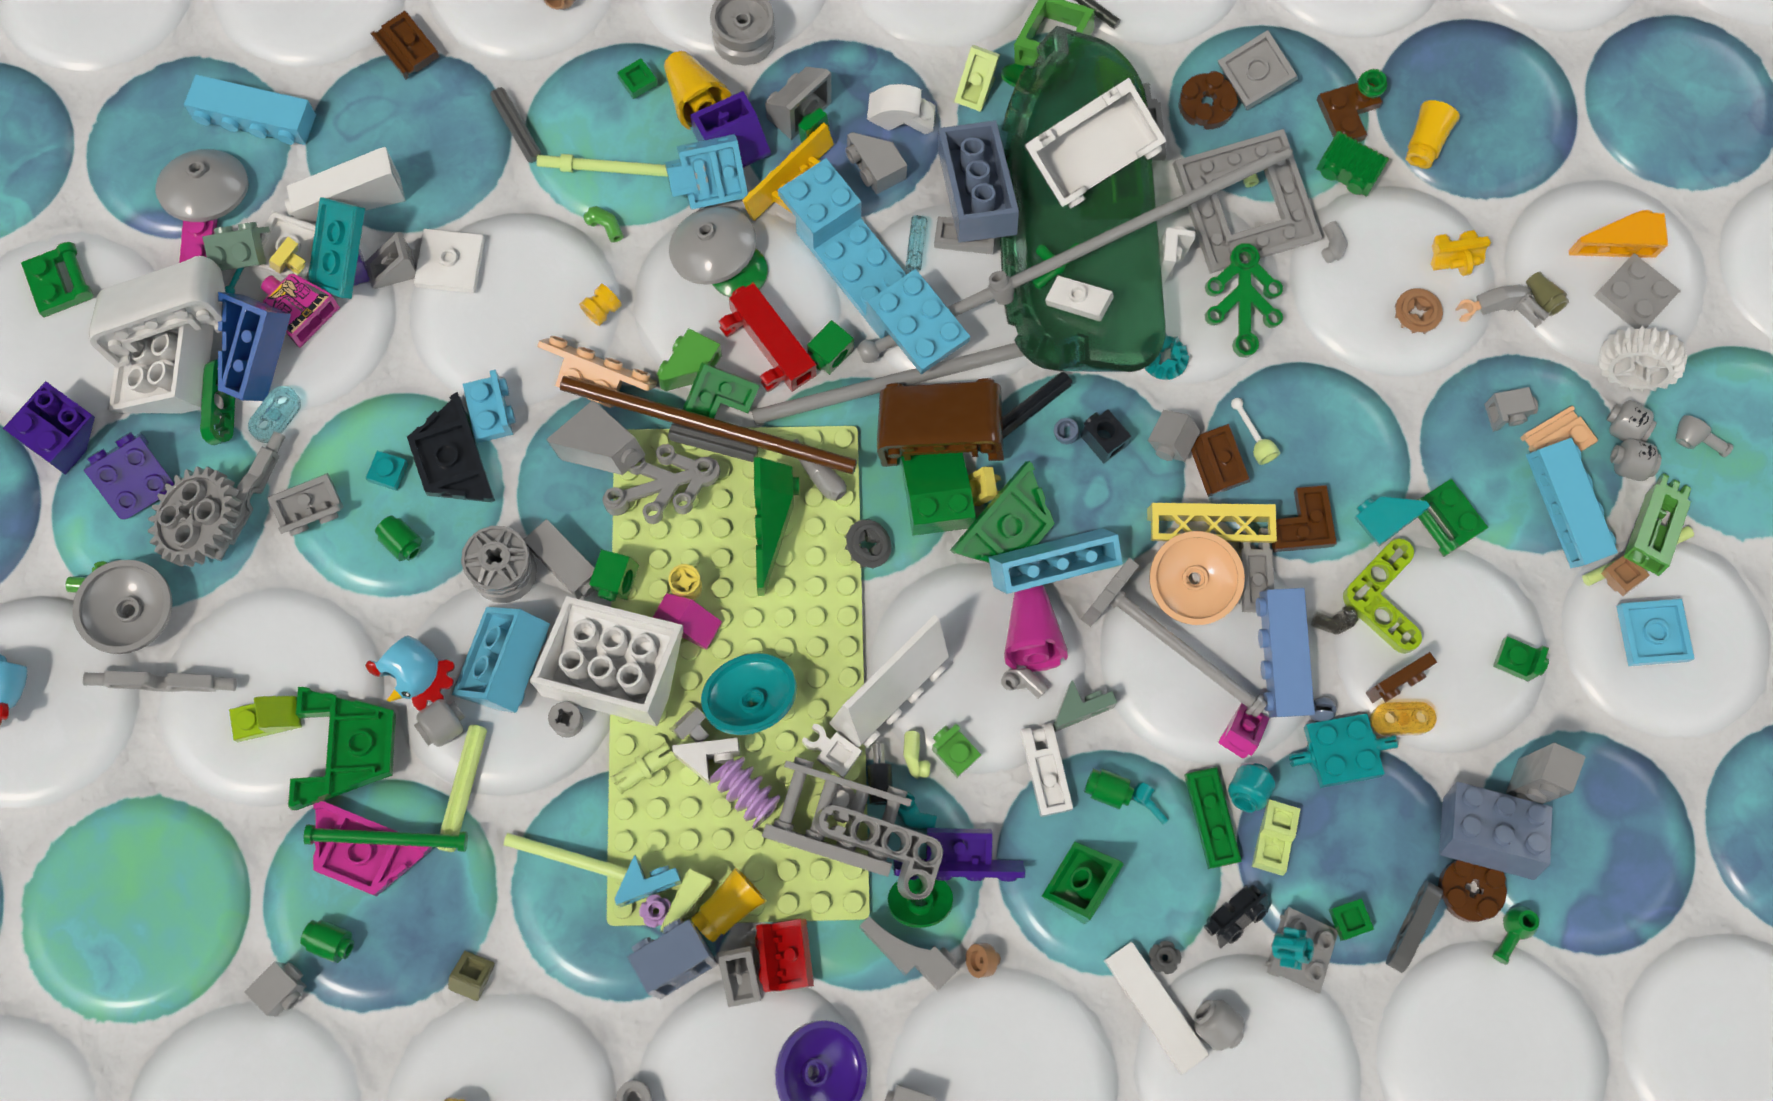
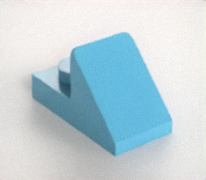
M635 855L614 898L616 905L621 908L647 898L650 895L680 885L682 880L676 868L670 870L668 865L651 871V877L645 879L639 859Z

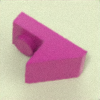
M1243 703L1239 705L1218 743L1239 757L1246 758L1248 754L1252 756L1258 748L1270 718L1262 713L1257 717H1254L1252 714H1246L1245 711L1248 707Z

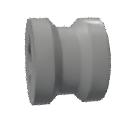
M570 702L555 704L548 714L549 725L561 737H573L583 727L584 719L581 712Z

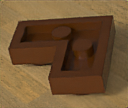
M1357 83L1319 93L1316 99L1333 138L1338 131H1341L1342 134H1346L1358 142L1364 141L1367 136V132L1358 114L1379 109L1383 103L1380 96L1370 98L1363 95L1359 91Z
M1327 485L1296 488L1294 490L1298 517L1276 519L1277 541L1272 543L1273 552L1334 547L1337 542Z

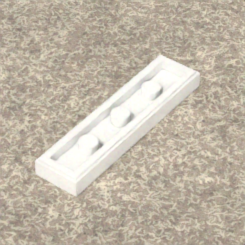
M1133 942L1128 943L1104 960L1180 1074H1184L1209 1056Z

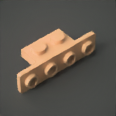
M550 336V338L542 339L538 342L537 347L564 357L555 385L559 388L563 376L616 391L620 390L622 381L646 391L656 388L658 381L651 379V375L648 372L639 369L628 370L622 367V362L612 358H605V360L598 358L593 350L585 347H578L577 349L567 345L568 341L561 337ZM595 401V402H597V403H599V404H601V405H604V406H606V407H609V408L614 407L613 405H609V404H606V403H602V402H599V401Z

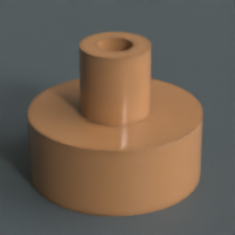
M988 943L973 944L966 953L968 971L975 978L992 976L996 972L997 965L1001 962L999 953Z

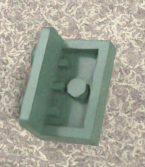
M257 222L238 224V231H233L232 226L214 228V235L202 236L206 256L213 260L221 271L266 264L260 234L270 233L269 226L257 227Z

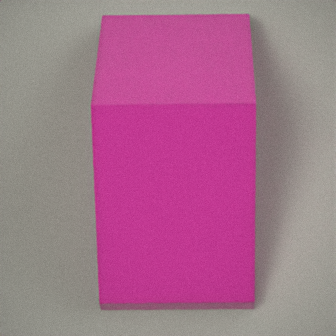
M668 593L665 594L653 615V618L683 625L682 638L705 650L708 649L722 624V621L692 599Z

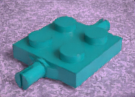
M1367 713L1310 723L1303 727L1307 739V751L1289 754V761H1291L1292 767L1310 764L1316 772L1320 788L1375 779L1385 774L1380 759V751L1397 749L1398 741H1395L1397 739L1395 735L1377 739L1372 731Z

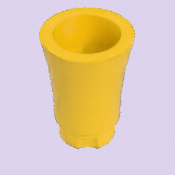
M1428 100L1421 104L1418 120L1408 144L1406 156L1408 163L1421 169L1431 168L1433 161L1438 158L1450 132L1460 119V114L1454 107L1436 100Z
M735 867L717 891L699 908L700 911L691 918V921L713 943L721 934H726L736 923L767 901L752 882Z

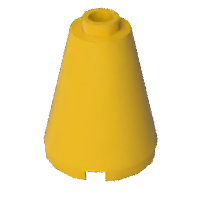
M686 51L673 52L666 59L664 69L677 117L686 129L691 130V114L732 96L729 89Z

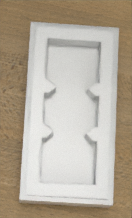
M1057 276L1045 301L1047 306L1101 322L1114 296L1112 291Z

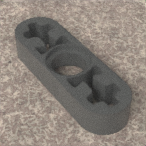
M1429 881L1423 883L1388 953L1386 965L1401 973L1408 968L1440 902L1443 889Z

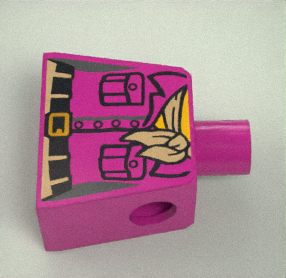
M293 273L289 274L282 282L273 275L268 276L261 284V289L268 294L263 303L291 314L286 334L299 348L340 308L330 293Z

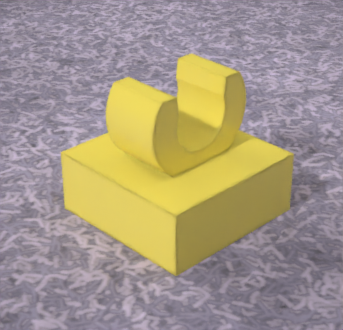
M287 237L270 258L269 267L279 274L285 267H288L292 272L299 275L306 266V261L296 255L298 243Z
M983 466L968 475L974 506H981L993 500L1000 492L997 491L996 483L1001 480V476L994 474L993 467Z

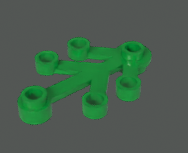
M1248 243L1237 245L1230 253L1231 264L1217 277L1210 278L1205 284L1206 293L1209 296L1216 297L1223 292L1225 283L1238 273V286L1217 306H1212L1206 311L1205 321L1212 326L1218 325L1223 321L1225 314L1238 302V336L1233 340L1232 348L1235 354L1242 358L1251 356L1259 347L1257 336L1251 333V304L1263 315V323L1268 328H1275L1283 321L1282 312L1273 308L1251 285V274L1264 286L1263 294L1268 299H1275L1281 295L1283 285L1279 280L1273 279L1259 264L1260 255L1258 250ZM1240 255L1247 256L1248 263H1242ZM1211 282L1219 285V291L1211 289ZM1269 285H1274L1277 288L1276 294L1269 291ZM1211 311H1215L1218 313L1219 320H1213L1211 318ZM1269 314H1274L1277 317L1276 323L1269 320ZM1240 342L1247 343V351H1243L1240 348Z

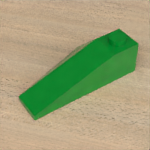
M754 457L758 596H765L794 507V495H800L799 477H793V467L762 457Z

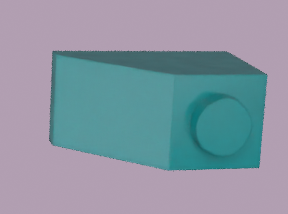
M1381 496L1374 501L1370 497L1357 507L1360 513L1356 515L1355 519L1376 545L1380 547L1427 511L1430 505L1427 501Z

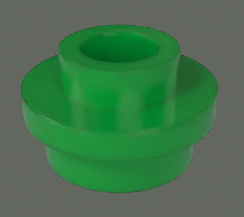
M1370 69L1361 74L1357 85L1363 95L1376 98L1385 92L1387 80L1381 70Z

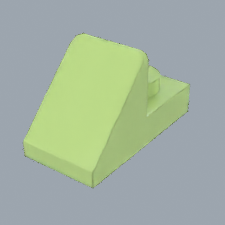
M975 45L971 46L954 100L955 103L980 112L982 111L995 80L994 73L1000 54Z

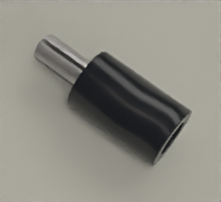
M878 743L873 744L874 764L868 765L869 787L887 792L889 786L893 787L892 765L885 763L883 743H879V763ZM869 794L870 805L887 804L888 799Z

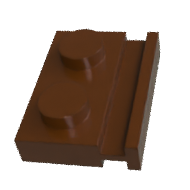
M405 10L381 26L382 29L376 33L375 31L371 32L374 41L405 80L409 78L408 75L410 73L418 72L440 57L436 48Z
M1229 424L1202 433L1197 437L1191 453L1208 497L1250 482Z
M1429 652L1367 691L1366 695L1372 703L1381 698L1386 703L1401 693L1398 687L1406 682L1412 687L1425 679L1427 676L1424 671L1436 664L1437 661Z

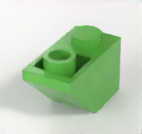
M688 328L684 336L680 335L676 339L670 359L668 361L664 360L658 369L657 376L660 388L664 391H670L692 385L702 362L716 367L722 357L720 344Z

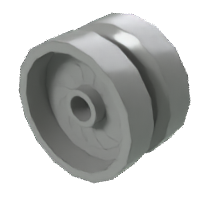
M716 0L711 9L710 22L713 43L718 54L732 64L743 66L756 64L766 58L773 49L775 41L774 14L768 0Z

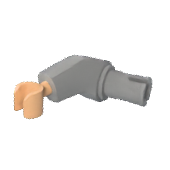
M1522 285L1503 286L1477 295L1476 302L1466 299L1461 301L1455 309L1457 311L1464 308L1469 312L1460 317L1459 321L1461 322L1469 321L1477 310H1481L1483 315L1499 310H1518L1535 328L1542 321L1534 313L1543 321L1550 315L1549 312H1546L1531 298L1532 294L1530 292L1532 290Z

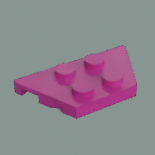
M321 801L313 804V809L316 810V828L397 832L327 802ZM314 842L316 851L313 854V871L377 897L428 854L432 847Z

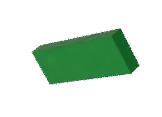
M1217 767L1186 773L1184 777L1208 870L1242 862Z

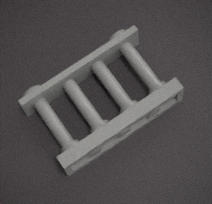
M796 756L794 762L786 761L784 767L794 770L779 820L775 819L774 825L766 824L762 837L888 877L892 862L886 861L887 857L868 851V855L855 851V846L837 841L836 845L824 841L825 836L819 834L815 829L814 818L810 830L807 829L805 835L792 831L794 825L791 823L807 774L825 780L815 815L820 809L832 805L837 785L840 784L856 789L851 810L862 814L869 794L888 799L882 820L894 824L900 804L907 806L911 804L912 800L906 798L907 791L889 786L887 792L834 776L812 769L814 762ZM858 823L857 826H856V828H855V833H856V835H857V831H858V828H859L860 823ZM890 833V834L888 835V837H887V846H888V842H889L891 833Z

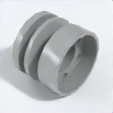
M489 526L480 529L468 539L462 550L461 563L465 575L484 598L492 602L510 603L518 600L530 591L536 580L537 565L533 554L523 538L516 531L508 527ZM493 558H502L500 563L491 562Z

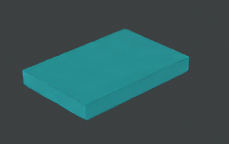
M320 197L308 282L327 291L331 295L352 299L365 208Z

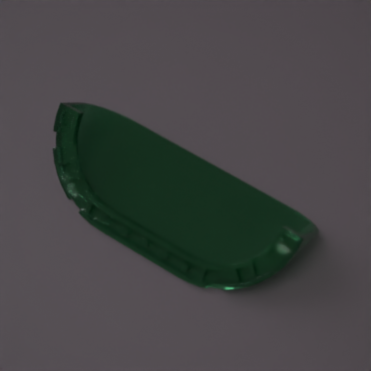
M1056 26L1038 45L1036 50L1040 55L1033 66L1026 65L1011 95L1002 125V130L1008 132L1005 149L1003 150L1019 211L1017 235L1000 237L1001 270L1009 277L1043 262L1036 254V248L1039 245L1044 244L1056 256L1068 250L1074 243L1081 244L1156 208L1152 158L1147 160L1145 155L1137 158L1088 189L1083 194L1085 200L1070 209L1068 204L1064 207L1060 205L1024 146L1026 143L1130 78L1148 109L1147 98L1141 79L1129 60L1118 49L1102 39L1060 26ZM1157 221L1073 260L1066 266V270L1062 274L1056 275L1041 290H1038L1033 285V280L1014 288L1013 301L1004 305L1007 322L1009 325L1015 326L1018 333L1014 339L1016 345L1029 361L1041 368L1054 371L1135 372L1146 368L1159 356L1166 332ZM1057 276L1112 291L1114 297L1101 322L1047 306L1045 299Z

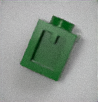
M1507 636L1502 640L1493 667L1529 682L1545 673L1549 664V659L1546 658L1549 648L1542 645L1536 649Z

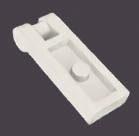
M1052 723L1044 724L1041 729L1031 730V728L1020 729L1021 741L1025 749L1040 817L1072 811L1071 797ZM1045 741L1047 749L1036 751L1035 743Z

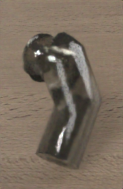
M1345 606L1341 612L1332 617L1315 612L1311 626L1339 635L1356 625L1358 622L1357 611L1352 606Z

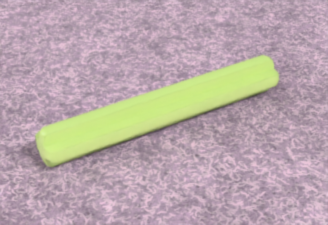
M470 725L468 727L440 834L459 835L487 733V730L482 726ZM437 847L439 850L454 852L456 849Z

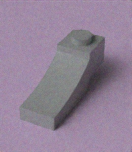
M870 916L859 926L861 931L904 976L915 967L938 991L958 971L954 966L957 960L944 947L939 951L935 946L931 950H926L910 945L888 933Z

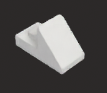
M738 738L672 745L675 757L709 785L711 784L709 781L708 760L714 759V763L722 764L733 759V757L740 756Z

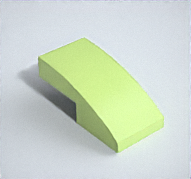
M1269 800L1262 819L1252 867L1281 876L1287 872L1291 844L1296 838L1300 808Z

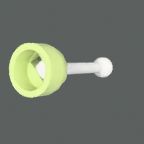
M1234 398L1231 401L1232 408L1238 410L1257 442L1253 452L1259 465L1273 461L1280 455L1278 447L1271 440L1261 439L1242 407V399Z

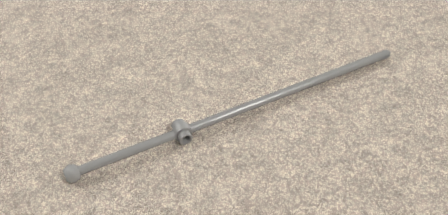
M1284 146L1012 277L1007 276L1004 271H996L989 276L988 288L947 308L956 317L991 299L996 300L1000 305H1007L1014 299V288L1292 156L1293 150L1289 146ZM888 335L875 342L864 340L858 345L857 350L864 363H873L878 359L880 352L897 344Z

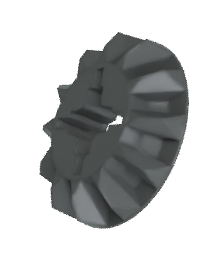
M860 520L851 525L848 533L844 536L847 543L845 550H848L851 555L850 561H856L860 564V568L868 567L874 569L884 564L890 556V537L887 531L875 521ZM865 540L866 542L876 543V545L869 549V552L867 548H862L859 544Z

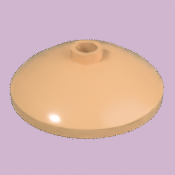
M1191 531L1171 538L1158 550L1151 564L1149 582L1156 603L1168 616L1181 623L1204 625L1220 620L1233 610L1242 595L1245 574L1239 555L1227 541L1209 532ZM1191 573H1197L1200 577L1199 582L1195 585L1189 581Z

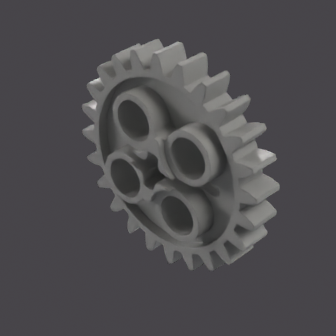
M196 467L194 472L186 469L184 478L178 475L174 476L175 484L173 486L165 484L167 493L165 495H157L161 502L159 505H152L151 507L157 511L156 515L148 518L149 521L154 523V526L148 529V533L155 535L150 540V543L156 546L154 551L162 555V559L181 567L184 564L193 567L195 562L203 565L205 556L214 559V550L216 548L222 551L225 549L222 541L224 539L232 540V536L228 533L229 530L238 528L233 519L241 516V513L235 510L242 501L235 498L239 490L233 487L234 481L228 479L227 475L209 467L205 469Z

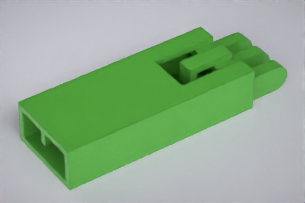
M1665 473L1660 475L1657 483L1646 493L1624 554V558L1657 576H1660L1671 564L1691 501L1688 500L1691 487L1684 485L1678 491L1680 481L1673 479L1667 485L1669 476ZM1665 511H1668L1670 515L1665 527L1661 525V522L1667 514Z

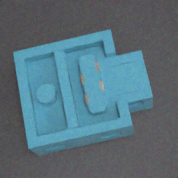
M735 134L677 146L679 159L665 162L672 196L687 194L691 210L744 199L748 195Z

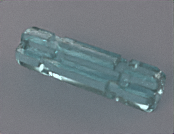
M914 215L911 218L905 267L907 271H912L915 268L918 272L921 270L927 218L925 216Z

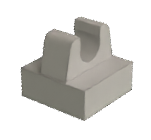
M692 707L670 728L682 740L689 735L695 742H703L709 736L700 725L706 716L697 707Z

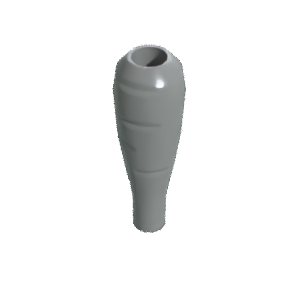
M798 459L816 487L827 499L837 501L845 495L846 484L834 470Z

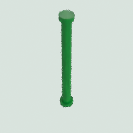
M307 824L304 829L303 840L306 845H313L314 842L457 848L458 852H466L468 833L459 832V835L322 829L315 828V825Z

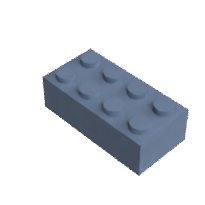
M996 120L938 128V154L958 243L1017 235L1019 211Z
M681 918L677 919L662 929L665 933L664 935L655 940L647 937L632 946L634 953L627 956L647 994L662 999L719 965L701 932L690 920L684 922Z

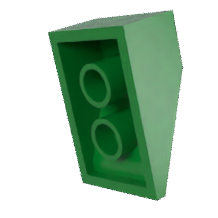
M963 453L911 455V460L905 461L904 456L900 457L912 536L968 529L975 521L976 516Z

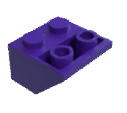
M744 91L690 115L693 133L698 142L735 134L743 168L771 155L757 114Z
M45 381L3 429L66 475L86 452L95 417Z

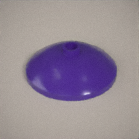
M812 1021L796 1029L783 1044L775 1068L776 1089L781 1101H860L867 1080V1062L860 1042L849 1029L832 1021ZM811 1066L813 1073L812 1076L809 1078L808 1069Z

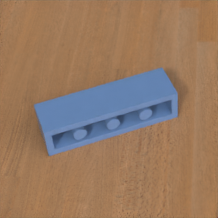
M1305 588L1272 589L1259 592L1260 598L1256 599V613L1258 617H1261L1262 629L1258 631V642L1260 648H1264V661H1261L1260 669L1262 679L1266 680L1267 692L1263 694V700L1267 702L1264 710L1269 712V718L1315 715Z

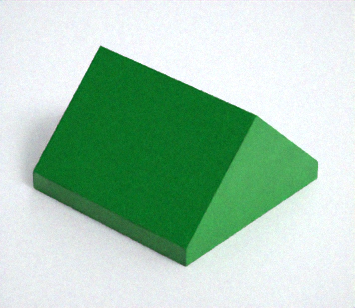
M1074 841L1042 897L1076 920L1086 924L1092 919L1124 864L1120 860Z

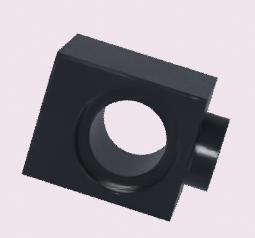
M1109 409L1101 415L1098 412L1091 415L1083 423L1085 427L1081 438L1103 464L1126 448L1132 437ZM1106 430L1110 433L1111 438H1101L1097 431Z

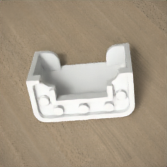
M1128 78L1024 146L1060 205L1064 207L1068 204L1071 209L1085 200L1083 194L1088 189L1144 155L1148 160L1163 150L1161 144L1165 143L1166 139L1130 78Z
M195 256L175 265L106 287L98 293L89 327L91 345L118 368L131 363L129 351L132 353L138 351L136 341L187 323L196 331L202 329L201 324H208L214 326L217 333L222 332L218 331V321H222V302H218V292H225L221 269L213 260L204 256Z

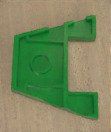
M298 687L296 715L299 718H330L325 776L290 778L288 807L291 811L305 808L393 776L396 714L393 710L356 700L353 702L341 699L329 693L314 692L306 687Z

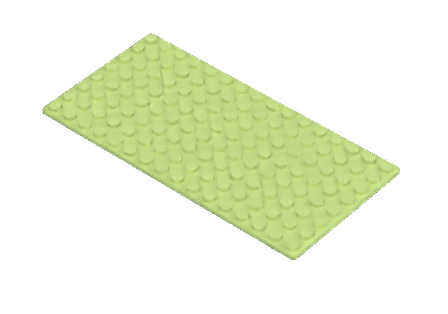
M855 426L749 428L790 441L797 439L801 444L857 460L853 475L832 469L846 484L845 495L839 500L833 501L827 499L819 491L797 458L758 447L757 457L792 466L793 477H799L800 495H794V507L765 596H758L757 540L755 530L757 510L754 498V462L671 441L668 437L670 429L627 430L636 438L646 454L644 456L646 463L675 474L685 471L672 464L662 465L659 463L656 455L657 448L663 444H669L673 446L675 453L693 460L701 457L715 459L720 467V475L713 485L701 488L693 501L692 510L687 514H679L675 511L673 498L679 493H684L689 483L678 487L663 511V518L659 523H647L642 512L644 506L654 502L659 493L629 502L628 510L624 514L613 515L612 552L631 557L639 564V568L628 600L616 598L615 602L611 601V607L653 617L665 594L673 595L669 585L670 572L680 564H688L698 570L702 581V592L694 601L722 621V624L707 650L681 638L669 699L657 727L610 714L608 862L629 868L633 857L636 855L641 864L645 879L651 877V871L667 865L670 870L673 868L678 870L682 881L689 869L713 879L714 883L710 890L684 919V922L687 920L691 921V918L700 911L699 908L717 891L735 867L752 882L767 901L751 911L738 923L784 922L796 919H806V921L865 920L870 914L868 870L762 837L765 825L768 823L774 825L775 819L779 820L794 773L793 769L784 767L786 761L794 762L796 756L814 762L812 769L838 776L817 761L821 751L807 749L803 745L802 739L805 737L811 742H816L819 739V734L812 730L813 724L822 726L826 737L831 739L837 731L829 722L843 704L864 685L860 564L856 561H850L851 555L848 550H845L847 543L844 537L848 533L850 526L860 521L858 430ZM664 453L662 457H667L671 453ZM629 470L623 475L613 473V487L622 490L654 481V479L641 474L634 475ZM682 501V502H680L678 505H679V506H684V505H686L688 502H687V501ZM651 511L648 515L653 516L657 514V511ZM762 653L778 657L791 668L797 683L796 698L789 712L775 725L754 734L733 735L718 730L711 725L707 718L700 723L702 728L709 734L703 742L738 738L740 756L733 757L734 761L744 757L745 761L741 767L742 770L752 766L754 770L750 778L763 777L759 788L762 789L770 785L772 788L768 797L772 798L778 794L780 795L776 805L777 808L757 828L753 829L752 827L756 818L750 821L744 819L747 809L739 812L735 809L738 799L733 802L727 801L726 796L729 790L722 793L717 790L720 781L716 783L710 782L711 785H709L678 759L651 774L653 777L648 781L645 778L623 794H620L616 788L618 784L615 785L610 776H614L633 764L636 757L640 756L642 758L663 745L664 742L670 747L669 752H673L672 745L696 743L689 735L683 740L679 739L670 728L692 707H697L704 714L701 705L703 688L708 678L721 665L742 655ZM862 744L859 747L862 750V754L844 779L866 785V746ZM714 759L708 760L710 778L725 763L716 764ZM806 775L791 823L794 825L792 831L805 835L806 830H810L825 783L824 779ZM867 802L863 812L865 815H867ZM833 815L827 817L828 829L833 826H846V822L841 823L834 820ZM860 822L856 836L862 841L868 839L867 824ZM828 837L824 838L826 842L837 844V840ZM856 847L855 851L868 855L867 850ZM607 876V923L611 926H645L644 918L640 916L639 909L640 905L646 902V898L620 908L616 905L614 898L622 880ZM680 885L657 894L661 898H667L672 905ZM654 908L653 913L658 914L659 909Z

